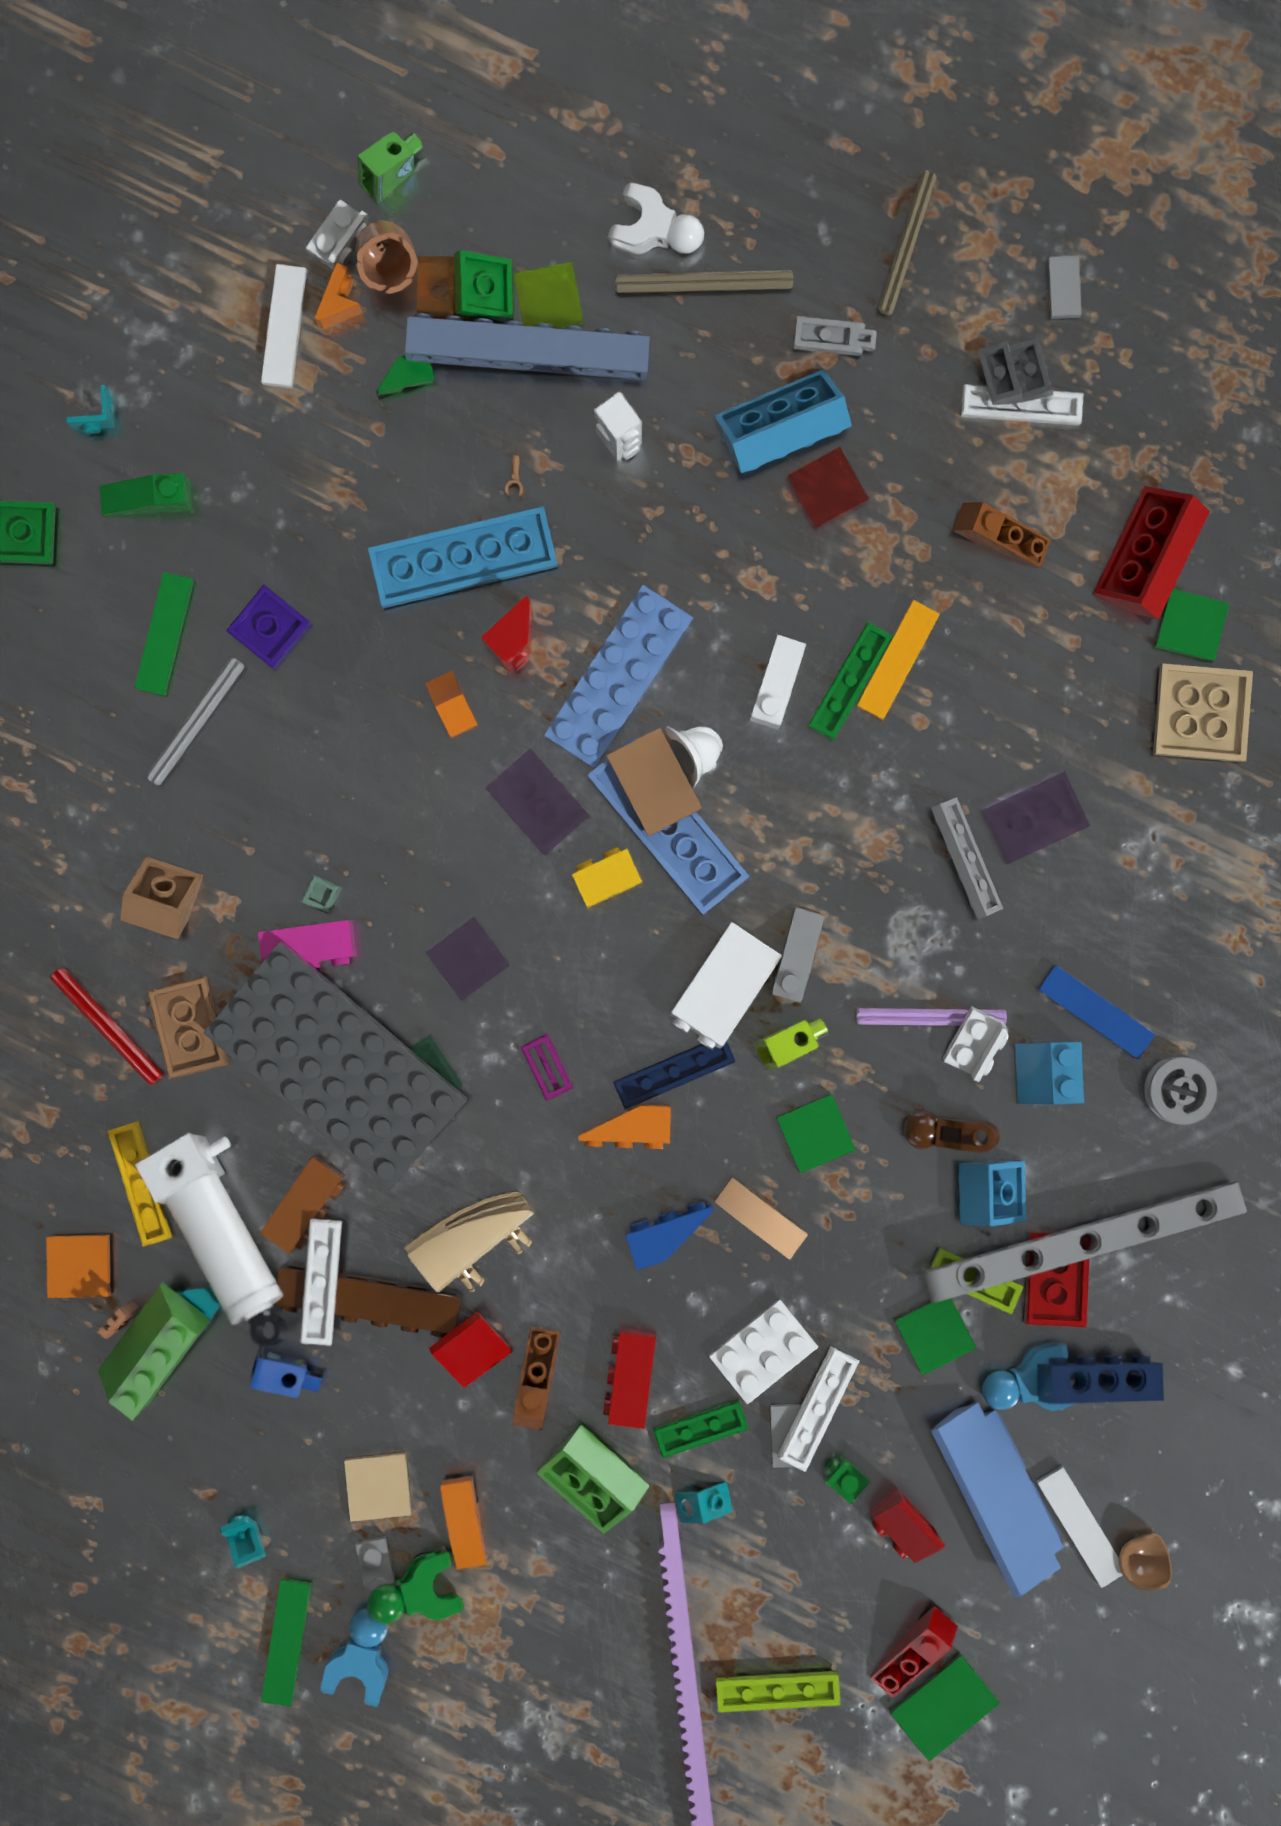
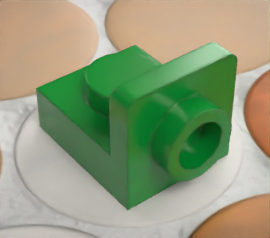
M844 1455L838 1460L836 1458L832 1459L823 1470L825 1473L822 1477L824 1483L829 1488L832 1487L850 1505L871 1483L870 1479Z

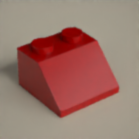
M527 596L481 636L484 646L509 673L513 669L519 671L530 660L528 655L531 653L533 609Z
M896 1486L870 1510L871 1516L874 1519L871 1522L872 1526L882 1537L886 1534L891 1537L895 1542L891 1546L903 1559L908 1556L914 1563H917L946 1546L934 1526Z

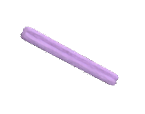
M858 1008L856 1011V1022L865 1025L960 1026L969 1009ZM981 1010L1004 1021L1006 1025L1007 1014L1005 1010Z

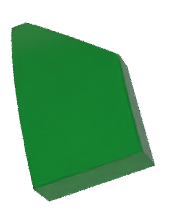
M405 355L398 356L377 388L376 394L397 393L406 387L432 384L435 378L431 363L406 361Z

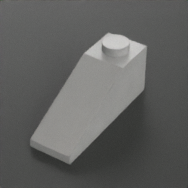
M795 907L770 994L801 1003L825 916Z

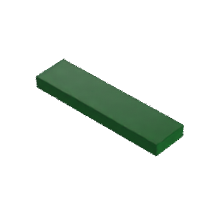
M163 572L134 687L136 690L166 697L194 585L192 578Z
M867 621L807 727L834 741L894 637L893 635Z
M282 1578L280 1580L261 1702L287 1707L292 1706L312 1582Z

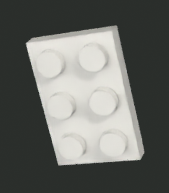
M779 1298L713 1351L709 1357L748 1405L815 1351L818 1345Z

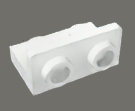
M339 200L307 245V252L333 270L336 263L347 265L352 258V249L356 245L357 237L361 230L370 223L368 214L364 211L359 213L342 200Z
M971 1006L943 1056L944 1062L971 1074L973 1080L979 1082L983 1075L989 1074L994 1063L993 1057L998 1049L1001 1050L1008 1040V1030L1004 1021Z

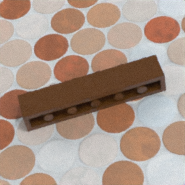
M283 1264L279 1267L277 1285L283 1297L274 1304L281 1305V1310L299 1312V1308L303 1309L306 1267ZM338 1273L335 1315H341L340 1320L353 1323L359 1322V1319L371 1320L370 1325L388 1328L389 1324L400 1325V1330L411 1333H418L419 1329L430 1330V1335L443 1338L458 1325L463 1294L442 1290L436 1292L430 1288Z

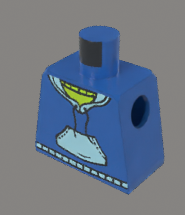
M259 1346L250 1374V1388L298 1398L301 1388L318 1392L322 1374L306 1370L307 1364L303 1358ZM287 1373L294 1374L291 1378L284 1377Z

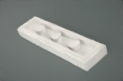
M276 264L261 379L263 385L293 388L308 272L304 267Z
M964 384L962 387L960 417L1080 425L1082 423L1084 393L1053 391L1051 396L1032 401L992 405L988 386Z
M310 1219L300 1343L332 1345L342 1221Z
M830 1346L777 1458L806 1472L856 1370L859 1360Z
M1063 1466L1057 1467L1036 1480L1099 1586L1103 1588L1121 1577L1119 1557Z

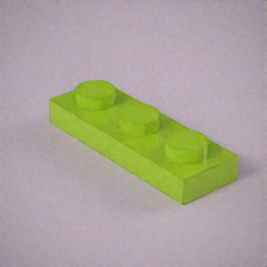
M938 1248L930 1269L956 1262L963 1258ZM971 1266L964 1270L963 1279L967 1284L972 1283L976 1278V1271ZM1009 1281L967 1293V1295L1012 1315L1024 1286Z

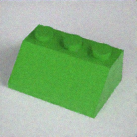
M582 1425L560 1444L536 1472L603 1534L633 1512L650 1487L642 1480L638 1473L632 1471L619 1459L616 1453L610 1451L591 1431Z

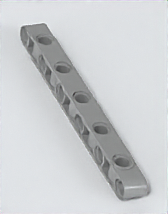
M1232 1182L924 1271L923 1274L931 1302H938L1246 1213L1247 1209L1239 1182ZM1200 1200L1206 1205V1211L1201 1217L1196 1213L1195 1209L1196 1204ZM1142 1217H1145L1149 1222L1148 1230L1145 1233H1141L1138 1229V1221ZM1085 1233L1090 1235L1092 1241L1091 1246L1086 1250L1080 1246V1238ZM1026 1250H1030L1034 1255V1261L1028 1267L1023 1265L1021 1259L1022 1254ZM972 1266L976 1271V1278L972 1283L967 1284L963 1279V1272L966 1268Z

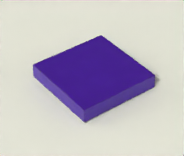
M263 585L226 631L274 670L312 623L267 586Z

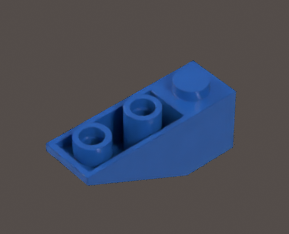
M700 1201L687 1206V1212L677 1215L674 1210L659 1215V1221L648 1224L647 1220L630 1225V1231L625 1232V1236L636 1269L640 1270L666 1261L714 1211L712 1204L705 1205L704 1201Z

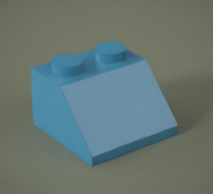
M1081 1042L1014 1043L1017 1104L1084 1103Z
M974 1161L959 1163L960 1224L991 1227L1026 1221L1025 1161Z

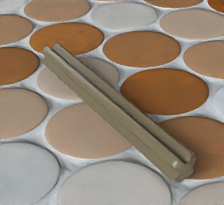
M921 172L878 304L877 311L882 314L891 315L894 311L937 178L932 172Z

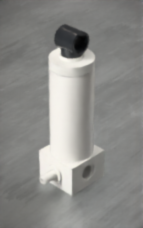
M188 1133L136 1164V1167L155 1202L164 1203L169 1208L231 1325L245 1320L250 1325V1336L255 1344L259 1346L280 1344L287 1335V1325L282 1317L275 1314L272 1307L274 1303L283 1297V1294L219 1179L225 1172L216 1155L229 1148L231 1143L224 1136L210 1145L206 1137ZM266 1322L272 1323L275 1328V1333L270 1339L263 1335V1326Z

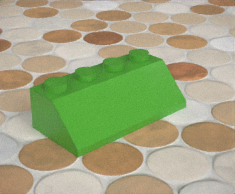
M162 1282L98 1369L108 1402L133 1421L148 1406L211 1319Z

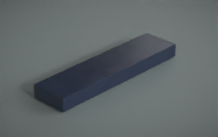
M727 1041L720 1049L715 1046L713 1050L701 1043L613 1081V1084L624 1109H628L733 1064L736 1061Z

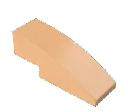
M733 1177L714 1201L788 1259L792 1258L808 1236L804 1230Z

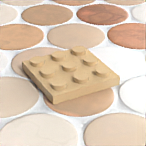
M1161 664L1153 755L1245 762L1253 671Z

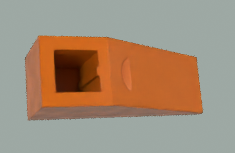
M640 1104L580 1133L578 1141H584V1146L603 1147V1142H615V1147L633 1148V1142L645 1143V1148L663 1149V1143L670 1144L671 1105Z

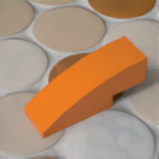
M466 1476L442 1480L440 1485L457 1570L487 1565L473 1477Z

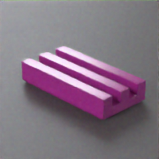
M548 1034L521 1046V1050L546 1101L574 1088ZM543 1042H545L564 1081L565 1086L561 1088L540 1046ZM532 1047L535 1048L555 1090L549 1093L529 1051Z

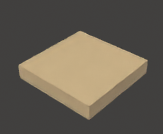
M406 1452L345 1458L344 1465L350 1522L409 1516L412 1514Z

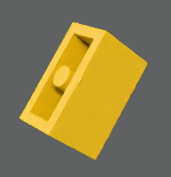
M616 847L603 853L605 859L597 863H593L592 859L575 866L577 872L573 873L572 876L587 908L642 883L627 849L621 851L620 847Z

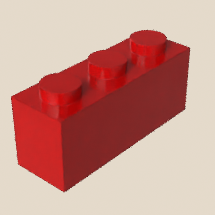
M620 1328L619 1336L613 1335L611 1354H616L615 1366H609L607 1384L613 1385L611 1397L605 1396L603 1415H609V1425L645 1429L656 1332Z

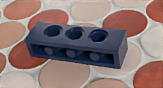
M1134 1355L1132 1356V1361H1123L1121 1356H1105V1362H1096L1095 1357H1077V1363H1068V1358H1049V1363L1037 1364L1038 1401L1049 1404L1164 1401L1163 1363L1152 1362L1151 1356ZM1128 1372H1129V1373H1130V1382L1127 1384V1383H1126V1376H1127V1374H1128ZM1074 1373L1075 1383L1073 1386H1071L1070 1378L1071 1375ZM1100 1373H1102L1103 1375V1381L1101 1385H1099L1098 1383V1377Z

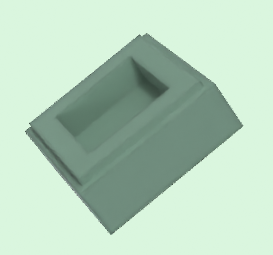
M313 875L301 902L330 915L342 887Z

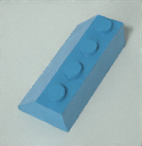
M824 369L714 415L728 451L741 473L755 470L762 464L774 459L783 458L790 452L802 447L811 446L816 441L830 435H837L842 430L852 426L845 397Z

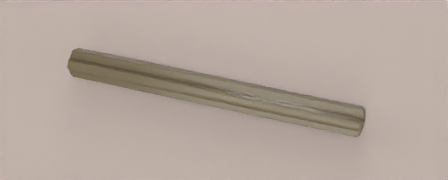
M790 270L618 274L615 277V289L618 293L790 289L793 286V272Z

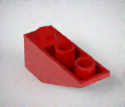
M934 1606L911 1627L873 1672L870 1679L894 1698L952 1649L958 1626Z

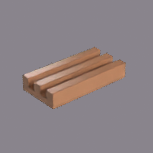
M132 1300L120 1307L115 1312V1315L106 1322L107 1324L99 1329L98 1333L105 1339L110 1338L125 1327L140 1310V1306Z

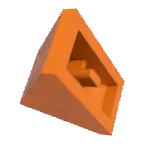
M453 671L425 683L434 706L451 738L478 726Z

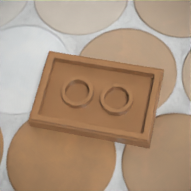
M661 728L606 755L648 837L702 809Z
M208 976L147 991L168 1079L229 1064L227 1053L203 1034L217 1017Z

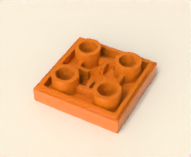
M110 1235L46 1237L47 1298L109 1297L111 1295Z

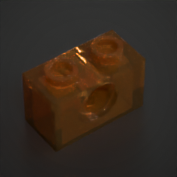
M418 256L417 314H429L433 316V319H445L446 316L461 315L455 313L454 256ZM437 286L448 288L447 292L441 296H436L432 293L433 289Z

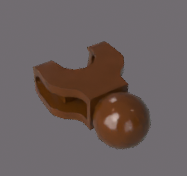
M918 1111L910 1115L904 1125V1136L907 1142L920 1150L930 1149L935 1146L983 1153L995 1148L1001 1138L998 1127L993 1123L937 1118L933 1113L927 1111ZM979 1130H983L988 1135L986 1144L980 1143L977 1140Z

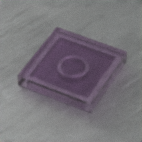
M475 917L471 918L426 952L427 956L461 1001L465 1000L510 966L509 962Z

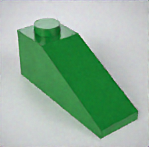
M184 473L156 474L99 485L102 516L192 511L191 482Z

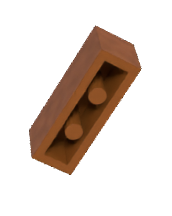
M313 1156L262 1228L260 1234L289 1254L295 1248L301 1250L309 1238L307 1231L309 1230L310 1219H323L328 1210L324 1207L330 1198L336 1200L346 1186L342 1183L346 1175L319 1156Z

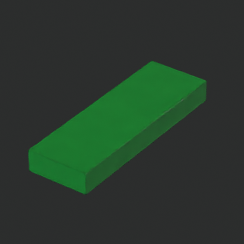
M739 1399L653 1427L662 1459L749 1430Z

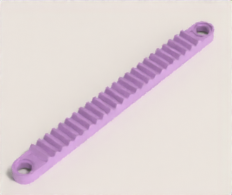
M675 1503L660 1504L664 1539L659 1542L660 1565L662 1566L663 1590L672 1653L691 1826H714Z

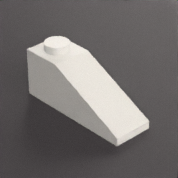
M777 635L750 721L779 729L806 647L805 643Z

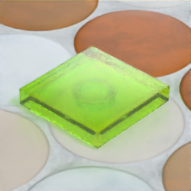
M572 262L514 273L524 326L535 327L536 324L546 323L556 329L584 323Z

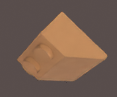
M146 856L123 893L120 920L178 939L190 918L203 875Z

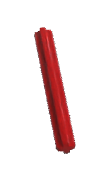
M59 968L52 973L50 980L148 1085L155 1084L162 1077L160 1070L64 968Z

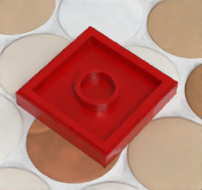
M476 1312L429 1347L431 1355L463 1388L467 1387L513 1352L510 1345L479 1312Z

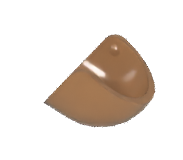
M1151 1533L1136 1537L1127 1542L1121 1549L1119 1554L1120 1570L1124 1578L1132 1586L1140 1590L1153 1591L1166 1588L1170 1584L1172 1577L1170 1555L1164 1540L1159 1534Z

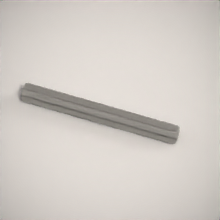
M230 657L146 773V778L155 785H160L242 672L244 665L236 658Z

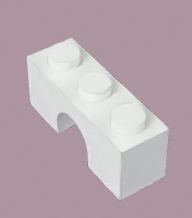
M619 392L595 409V418L599 422L596 425V433L617 461L623 457L627 460L634 456L640 450L638 446L641 445L642 436L641 420Z

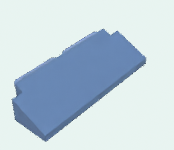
M979 1403L954 1409L931 1432L1013 1597L1022 1596L1061 1569L1054 1555L1064 1548L1060 1534L1035 1484L1031 1482L1026 1472L1025 1464L1000 1414L996 1410L983 1413Z

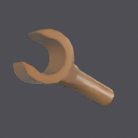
M514 455L512 456L510 481L505 486V492L509 496V487L512 484H518L520 487V497L524 492V488L519 482V456Z

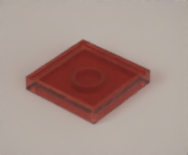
M841 447L787 475L788 481L815 529L869 500Z

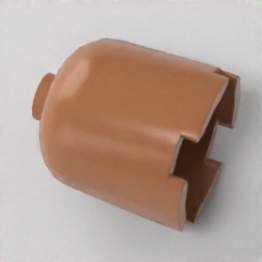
M375 221L364 227L356 239V266L361 280L367 287L391 294L402 291L412 282L418 261L412 242L401 226L392 221Z

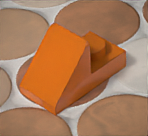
M336 263L315 315V321L320 328L326 329L362 313L359 303L344 298V295H349L353 286L351 273L345 265Z

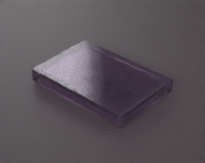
M531 749L525 752L485 788L544 856L550 853L590 817Z
M1065 772L981 810L1007 865L1090 826Z

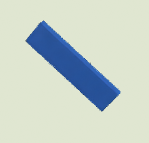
M1057 965L1053 966L1037 989L1135 1059L1141 1057L1156 1035Z

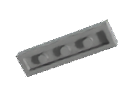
M954 798L931 807L935 816V822L940 828L947 851L953 859L958 871V877L963 883L970 906L974 910L977 920L1002 910V904L958 799Z

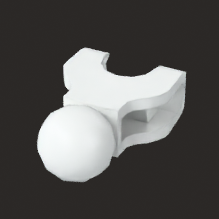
M636 183L625 185L623 191L625 202L629 206L641 211L642 216L637 223L631 226L615 224L611 227L607 239L613 246L633 254L646 253L658 246L668 248L670 245L677 252L689 254L699 248L704 239V229L698 219L692 215L684 214L676 217L675 210L667 208L663 204L659 193L651 187Z

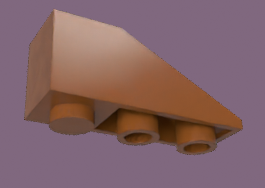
M985 502L963 503L952 531L974 543L1036 567H1041L1051 539Z
M530 1327L512 1425L542 1431L560 1332Z

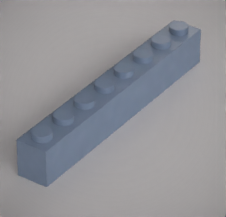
M418 313L414 317L407 316L405 356L406 361L646 380L650 336H643V333L639 331H627L625 334L613 333V330L606 328L596 329L595 332L583 331V328L579 326L555 329L552 325L546 323L536 324L535 327L523 326V323L518 321L494 324L492 320L485 318L475 319V322L463 321L458 316L433 319V316L429 314Z

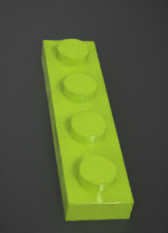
M838 1671L716 1678L718 1712L840 1705Z

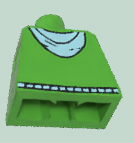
M390 132L358 155V184L377 204L413 172L414 155L423 148L420 139L414 133H411L402 140L396 132Z

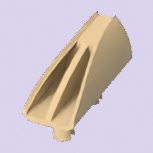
M515 1191L496 1195L472 1204L449 1216L404 1248L407 1251V1256L436 1292H440L457 1277L467 1287L469 1292H474L475 1289L469 1278L473 1279L480 1286L484 1283V1278L473 1268L472 1264L504 1238L517 1254L523 1253L516 1240L519 1239L527 1247H530L532 1240L527 1237L519 1226L534 1213L520 1192Z

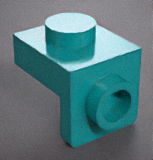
M240 1515L229 1519L227 1525L220 1527L221 1534L227 1538L235 1567L241 1568L267 1557L258 1524L253 1519Z

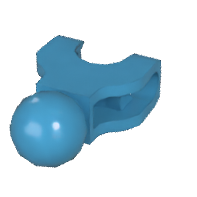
M1054 1342L1032 1347L1025 1353L1022 1362L1017 1367L1009 1369V1372L995 1371L988 1375L982 1386V1394L986 1403L992 1408L1004 1410L1014 1406L1018 1401L1023 1404L1034 1402L1050 1411H1057L1077 1404H1049L1038 1401L1037 1364L1049 1363V1358H1067L1068 1350L1066 1344Z
M367 1608L358 1611L352 1616L349 1622L350 1639L345 1646L337 1648L330 1655L325 1667L320 1691L333 1695L340 1680L345 1677H356L366 1687L365 1704L377 1707L389 1671L387 1663L379 1651L380 1644L387 1635L388 1625L376 1623L371 1619Z

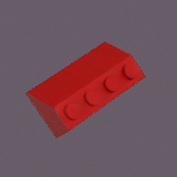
M1144 486L1093 593L1131 613L1159 619L1210 511L1194 495Z

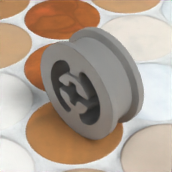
M1169 1057L1156 1063L1148 1072L1144 1082V1098L1149 1109L1158 1118L1170 1123L1188 1125L1202 1120L1210 1113L1216 1102L1217 1085L1211 1071L1201 1062L1191 1058ZM1174 1070H1177V1075L1165 1081L1166 1084L1181 1086L1182 1089L1198 1092L1197 1085L1192 1080V1076L1195 1077L1198 1083L1199 1094L1197 1100L1191 1108L1183 1111V1106L1191 1104L1196 1098L1163 1089V1095L1168 1100V1105L1162 1099V1083L1166 1076Z

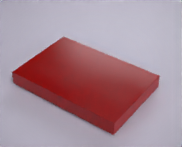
M1028 1232V1240L1053 1233ZM1082 1235L1080 1238V1246L1084 1250L1090 1247V1235ZM1027 1250L1028 1267L1034 1261V1255L1030 1250ZM1090 1258L1026 1276L1024 1323L1029 1325L1087 1328Z

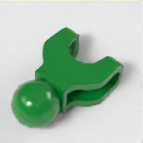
M440 1549L417 1556L407 1567L406 1574L401 1579L393 1582L394 1585L385 1584L375 1588L367 1600V1611L371 1619L376 1623L386 1625L396 1622L403 1613L407 1616L419 1613L428 1619L440 1621L461 1612L465 1606L462 1597L453 1593L436 1596L433 1591V1581L436 1575L449 1568L452 1564L450 1551Z

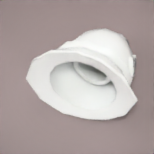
M667 726L663 734L691 787L695 788L701 775L715 767L716 761L722 753V740L715 731L708 727H695L678 732Z

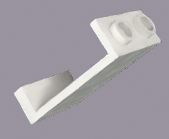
M731 922L669 1016L674 1018L672 1023L686 1033L690 1029L698 1034L699 1038L697 1040L706 1047L713 1050L716 1046L720 1049L772 973L782 955Z

